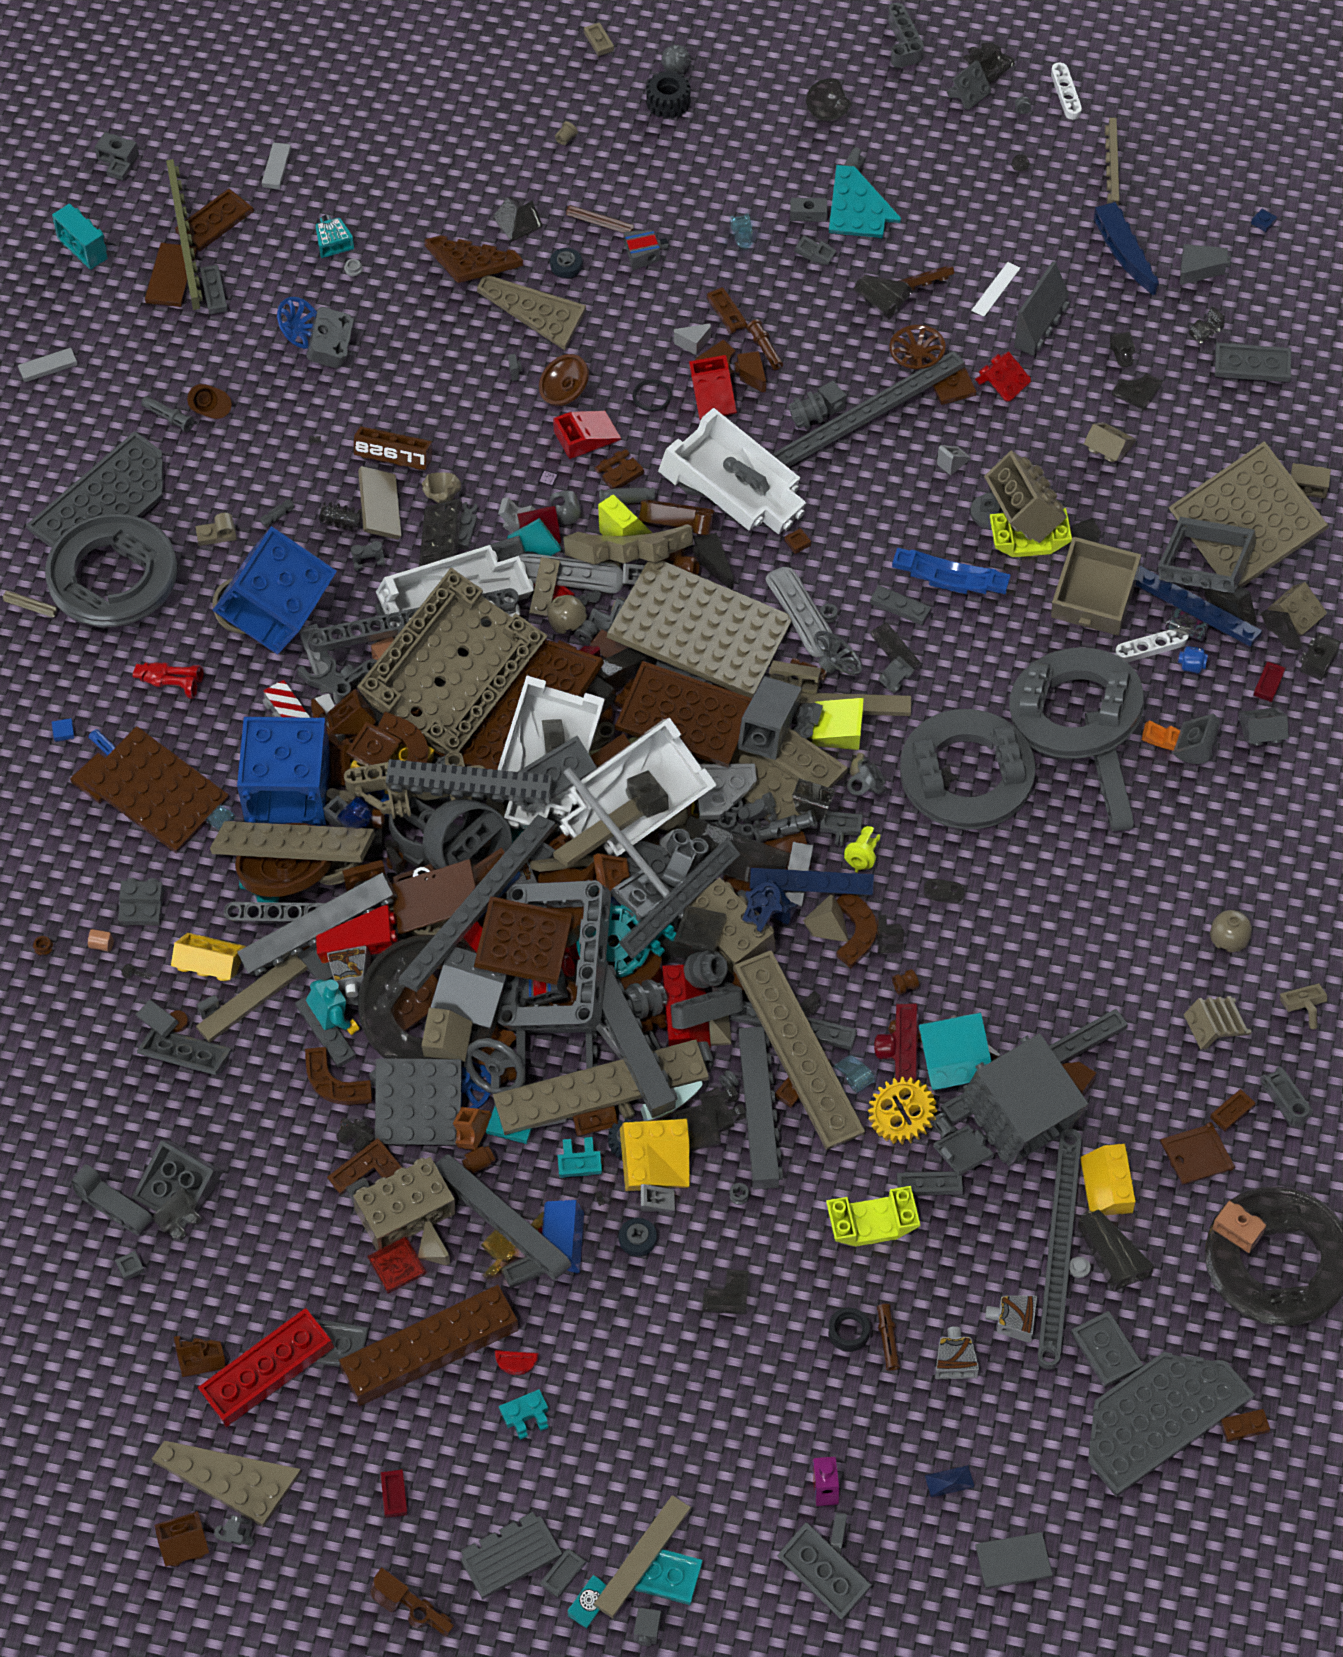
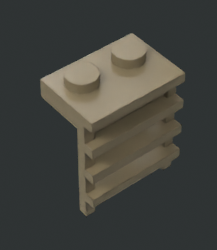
M1227 996L1225 999H1222V997H1217L1216 999L1209 997L1206 1000L1198 998L1184 1013V1017L1200 1049H1207L1218 1037L1243 1036L1252 1033L1250 1029L1246 1028L1235 1006V998H1231V996Z

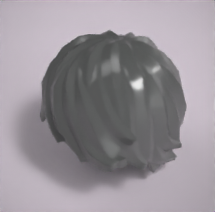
M673 44L662 52L661 60L665 71H676L678 74L688 71L687 69L692 61L686 47Z

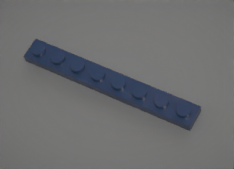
M1140 566L1135 583L1136 586L1250 647L1261 637L1262 630L1172 582L1159 580V575Z

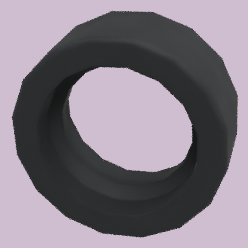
M846 1307L839 1309L832 1315L829 1321L828 1336L831 1343L837 1349L844 1352H854L866 1345L870 1335V1322L862 1311ZM845 1319H853L859 1322L862 1327L861 1336L855 1340L840 1338L836 1332L838 1323Z

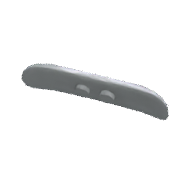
M540 554L519 555L520 560L525 564L527 577L531 579L533 584L536 583L540 559L544 557L560 560L556 581L557 586L597 590L606 593H617L623 587V571L613 563L603 561L594 565L579 559Z
M781 567L769 572L765 578L766 583L791 618V622L806 650L816 658L822 657V654L815 645L814 635L818 631L830 633L832 631L815 606L799 576L789 567ZM831 638L832 648H833V646H834V644H835V640H834L833 638ZM818 641L820 646H824L821 641Z

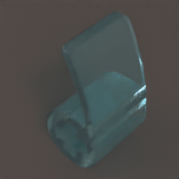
M852 1055L847 1056L834 1065L835 1069L846 1075L849 1086L856 1093L875 1081L869 1068Z

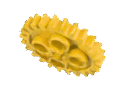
M901 1077L900 1082L893 1078L892 1085L886 1081L885 1089L878 1087L881 1092L880 1094L873 1093L876 1101H869L873 1107L868 1109L869 1114L872 1115L869 1117L870 1122L873 1123L871 1125L872 1128L877 1130L876 1133L879 1137L883 1135L885 1141L890 1139L893 1144L896 1143L897 1139H899L901 1145L904 1144L905 1139L912 1143V1137L914 1136L919 1140L920 1132L925 1135L927 1134L925 1127H933L929 1121L936 1120L932 1114L937 1112L936 1107L933 1106L936 1104L935 1099L932 1098L934 1095L931 1091H928L929 1089L926 1084L922 1086L920 1080L914 1083L912 1077L909 1078L908 1082H906L904 1077ZM911 1094L908 1099L903 1100L905 1095ZM894 1096H897L912 1122L911 1125H908L893 1099ZM888 1105H892L891 1109L885 1110ZM921 1111L919 1115L912 1116L914 1112ZM897 1122H902L900 1126L894 1127Z

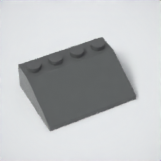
M1052 261L1018 312L1014 348L1032 356L1038 350H1042L1046 337L1049 338L1051 336L1054 325L1059 324L1062 313H1066L1070 306V302H1068L1069 292L1056 262Z

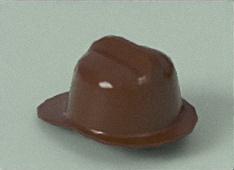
M207 384L195 385L190 389L187 396V402L191 410L209 418H223L231 410L232 403L228 394L221 389Z

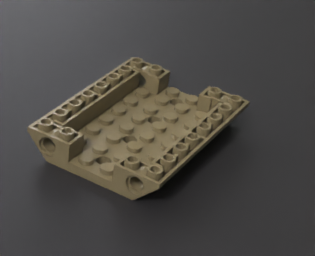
M453 568L448 570L357 686L373 707L383 714L388 712L413 723L422 732L429 747L436 752L446 755L450 752H459L548 637L515 613L511 617L482 596L483 590ZM488 619L491 622V626L483 627L480 621ZM464 648L469 654L466 657H461L457 651ZM437 678H441L445 681V685L438 687L434 681ZM418 708L422 711V715L415 717L411 714V710Z

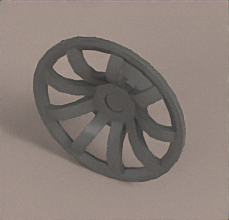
M818 631L814 635L815 645L822 654L818 662L825 671L834 673L838 669L849 675H858L862 671L859 657L845 641L827 631ZM831 638H833V639L835 640V644H834L833 648H832ZM818 641H821L824 646H820ZM840 644H842L846 649L837 653ZM848 653H851V655L853 656V657H845V658H842V657H844L845 655H847ZM848 666L851 667L853 671H848Z

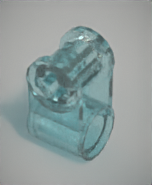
M746 213L745 216L739 217L730 216L731 230L734 233L736 244L741 248L750 247L753 243V229L749 214Z

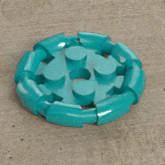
M610 903L608 937L616 935L620 941L631 930L627 925L631 921L635 925L639 923L635 918V914L632 917L626 911L628 910L633 913L622 904L617 906ZM612 914H620L619 921L612 920ZM578 939V941H576V947L580 957L581 945L579 944ZM607 940L606 961L615 962L614 969L618 978L629 976L634 973L633 970L638 966L641 967L646 961L650 949H648L649 944L627 964L624 959L629 955L620 944L616 947H611Z

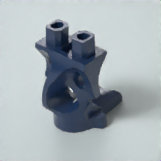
M769 879L752 891H746L745 895L748 899V906L742 921L756 925L757 931L762 933L771 917L789 924L798 904L791 902L779 885ZM755 910L758 911L760 915L756 916Z

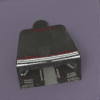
M799 778L792 794L795 809L802 814L813 810L817 819L824 820L836 790Z

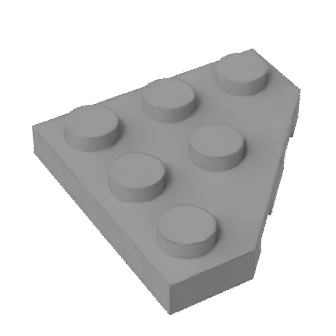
M699 764L702 769L705 768L716 783L715 787L697 799L699 820L721 819L756 785L755 764H730L728 768L718 764Z

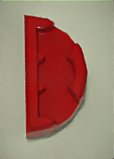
M495 1350L496 1362L500 1369L512 1375H521L531 1371L537 1364L539 1353Z

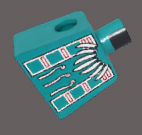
M324 215L320 218L321 223H317L315 226L321 258L354 249L353 236L341 218L331 220L329 215Z

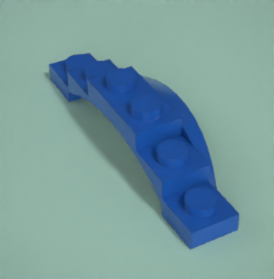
M897 548L892 562L893 568L911 572V577L928 580L930 586L967 594L968 590L986 594L987 590L1006 594L1011 577L1010 574L998 572L996 569L966 565L934 557L916 550Z

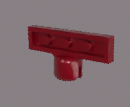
M917 1003L896 1004L895 1032L892 1034H878L875 1037V1055L879 1059L895 1060V1079L897 1082H900L901 1077H904L906 1082H908L910 1077L913 1078L914 1083L918 1081Z

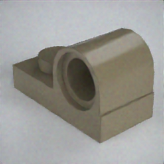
M229 513L216 515L215 523L195 526L199 546L237 540L234 520Z

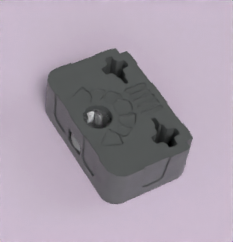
M320 307L313 321L306 354L309 361L337 369L342 367L347 355L354 321L353 318H350V314L327 307Z

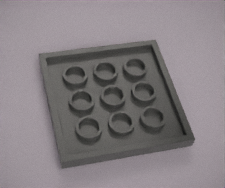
M376 1059L375 1140L379 1138L383 1144L456 1145L457 1131L453 1122L461 1109L462 1061L460 1059Z

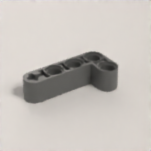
M892 3L889 6L888 23L899 43L895 44L891 49V64L896 68H901L919 63L923 59L924 44L905 7L901 3Z
M723 981L717 986H712V992L672 1004V1027L684 1029L742 1011V988Z
M84 1164L71 1180L73 1190L79 1198L137 1236L153 1220L152 1216L145 1209L102 1182L97 1171L87 1164Z

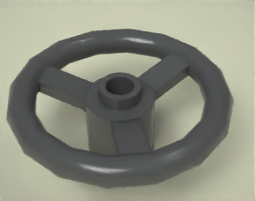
M491 1038L478 1039L469 1044L464 1066L470 1074V1078L477 1086L492 1094L522 1087L525 1081V1068L520 1057L512 1048L501 1041ZM491 1047L495 1048L491 1055H488L479 1050V1048ZM472 1056L485 1063L487 1071L492 1074L491 1084L483 1080L476 1072L472 1063ZM515 1066L517 1079L514 1084L509 1087H501V1075L508 1067Z

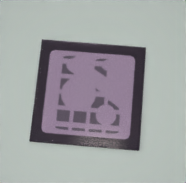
M543 469L538 482L554 486L559 474Z

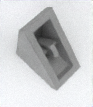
M710 323L674 329V344L695 355L700 352L711 338Z
M940 445L938 448L937 465L950 476L971 459L968 454L957 446Z
M624 564L623 584L635 585L645 565Z
M646 1184L641 1185V1212L675 1211L674 1189Z

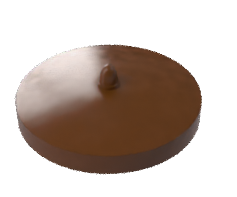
M286 823L288 825L314 826L306 823ZM237 855L235 868L240 883L248 891L260 896L279 897L294 894L312 886L327 873L333 861Z

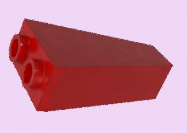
M384 905L316 935L317 955L321 962H329L327 956L329 952L366 946L371 955L395 951V942H398L397 933L393 927L396 924L395 913L391 912L388 905Z

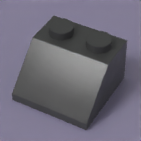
M1279 708L1238 712L1244 739L1251 743V745H1262L1265 741L1280 743L1283 742V739H1289L1287 715Z

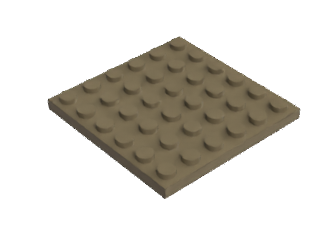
M1265 441L1168 507L1177 521L1180 517L1255 530L1256 545L1236 591L1329 528L1328 524ZM1190 537L1216 574L1231 577L1243 547Z

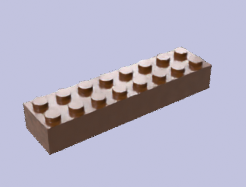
M495 1285L339 1359L340 1368L360 1407L519 1331L518 1321L499 1285Z

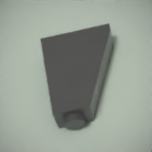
M1184 244L1181 257L1180 284L1183 285L1224 275L1226 267H1230L1231 256H1227L1228 248Z

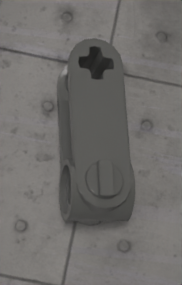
M1278 1067L1275 1072L1269 1075L1264 1074L1260 1077L1262 1086L1291 1126L1301 1127L1308 1118L1312 1117L1313 1109L1283 1068Z

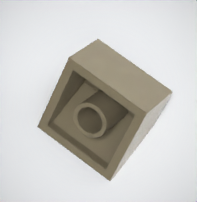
M1105 422L1094 423L1085 439L1084 445L1088 446L1089 451L1095 454L1099 452L1105 455L1104 458L1106 460L1115 462L1124 458L1136 442V438Z
M429 1008L421 1045L424 1057L460 1059L466 1062L473 1022L451 1010Z

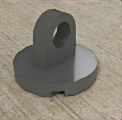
M985 493L977 497L972 502L970 508L972 520L974 519L978 526L986 529H991L990 514L1004 513L993 493Z
M867 757L857 762L860 772L852 776L847 783L848 790L853 795H862L870 789L880 795L887 790V786H884L886 783L881 771L874 763L870 764V759ZM857 779L863 784L860 791L854 788V781Z

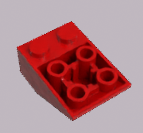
M726 355L689 361L699 419L701 420L713 408L723 416L736 414Z
M606 411L568 412L553 418L554 433L569 459L621 440Z

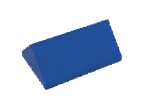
M577 1200L547 1201L544 1205L542 1235L569 1259L572 1266L567 1271L579 1273L584 1211Z

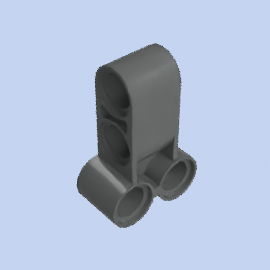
M676 829L666 845L667 850L672 855L660 880L676 887L686 877L691 864H698L702 861L708 851L707 842L701 838L691 840L687 831Z

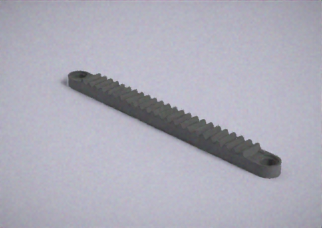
M1066 1129L1061 1133L1058 1148L1037 1356L1039 1365L1047 1370L1056 1368L1061 1354L1081 1149V1135L1075 1129ZM1067 1136H1072L1076 1139V1143L1069 1145L1064 1139ZM1052 1353L1055 1360L1047 1362L1043 1359V1354Z

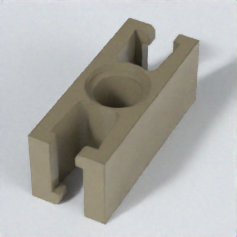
M772 661L769 674H771L770 678L802 687L803 693L816 695L820 683L821 668Z

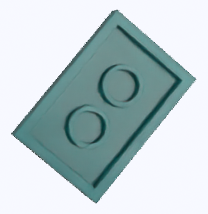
M662 1550L634 1590L691 1605L703 1560Z

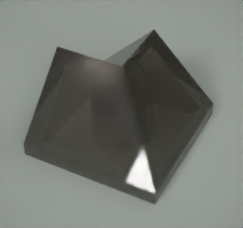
M507 197L493 215L494 221L511 242L543 227L533 201H522Z

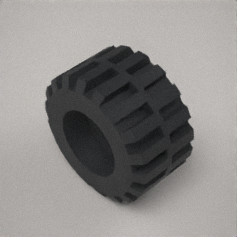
M661 71L658 75L654 74L652 78H649L646 84V104L652 114L656 113L657 117L663 116V118L667 119V117H679L681 113L687 112L691 103V85L687 77L684 78L683 74H678L676 71Z

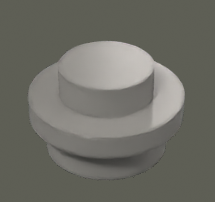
M350 259L346 262L344 270L349 276H358L362 273L363 266L359 260Z
M1075 1257L1069 1263V1272L1076 1278H1084L1090 1272V1263L1083 1257Z

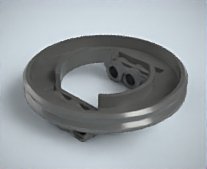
M103 514L75 524L58 538L48 554L45 577L54 603L67 616L91 626L101 628L116 627L145 618L165 602L176 582L177 561L169 538L153 523L129 514ZM110 544L118 554L126 558L128 557L133 563L141 567L143 566L145 572L135 586L125 592L108 595V601L78 584L76 572L79 563L90 551Z
M1069 648L1055 651L1039 658L1035 662H1031L1014 683L1010 694L1009 706L1013 726L1026 738L1032 748L1054 757L1085 758L1113 749L1133 733L1143 715L1144 694L1139 676L1122 658L1100 649ZM1086 679L1095 681L1106 688L1105 698L1102 700L1100 719L1090 725L1064 727L1051 722L1042 713L1050 686L1053 688L1069 680Z
M956 709L936 714L914 729L902 750L900 777L903 789L911 803L931 820L953 828L981 829L1007 820L1025 804L1034 783L1035 760L1028 741L1010 722L995 714L981 710ZM957 742H974L984 745L991 750L994 748L1002 780L992 791L981 796L962 797L954 795L944 789L937 753L944 747Z

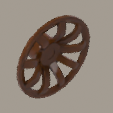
M925 325L904 327L898 330L890 341V353L893 359L898 364L910 369H925L935 365L944 356L946 348L943 336L934 328ZM911 330H920L918 342L915 341ZM925 331L934 334L923 343ZM906 332L909 337L910 344L903 338H900L899 336ZM935 339H939L941 345L929 346ZM895 342H899V343H901L905 348H901V347H900V348L894 349V344H895ZM940 350L937 358L930 352ZM905 353L906 356L900 360L896 354ZM927 358L932 360V362L925 364Z

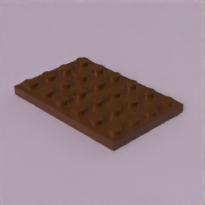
M642 661L615 724V729L640 738L663 719L670 718L681 733L679 737L692 756L728 768L738 745L742 717L752 698Z
M137 726L83 780L85 786L176 854L229 799V794Z

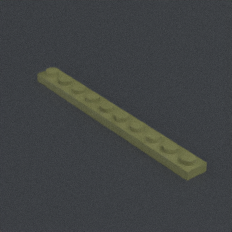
M171 159L166 160L192 307L193 310L200 309L199 301H203L201 290H197V287H200L199 278L194 276V273H198L196 262L191 260L195 259L193 248H189V245H193L191 234L187 235V232L190 231L188 220L184 221V218L188 217L186 207H182V204H185L184 195L179 193V191L183 190L181 179L177 180V177H180L179 167L174 166V160Z

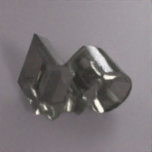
M1212 307L1207 313V321L1197 320L1191 326L1189 335L1200 344L1205 342L1209 336L1212 337L1213 334L1219 333L1224 327L1225 316L1215 307Z

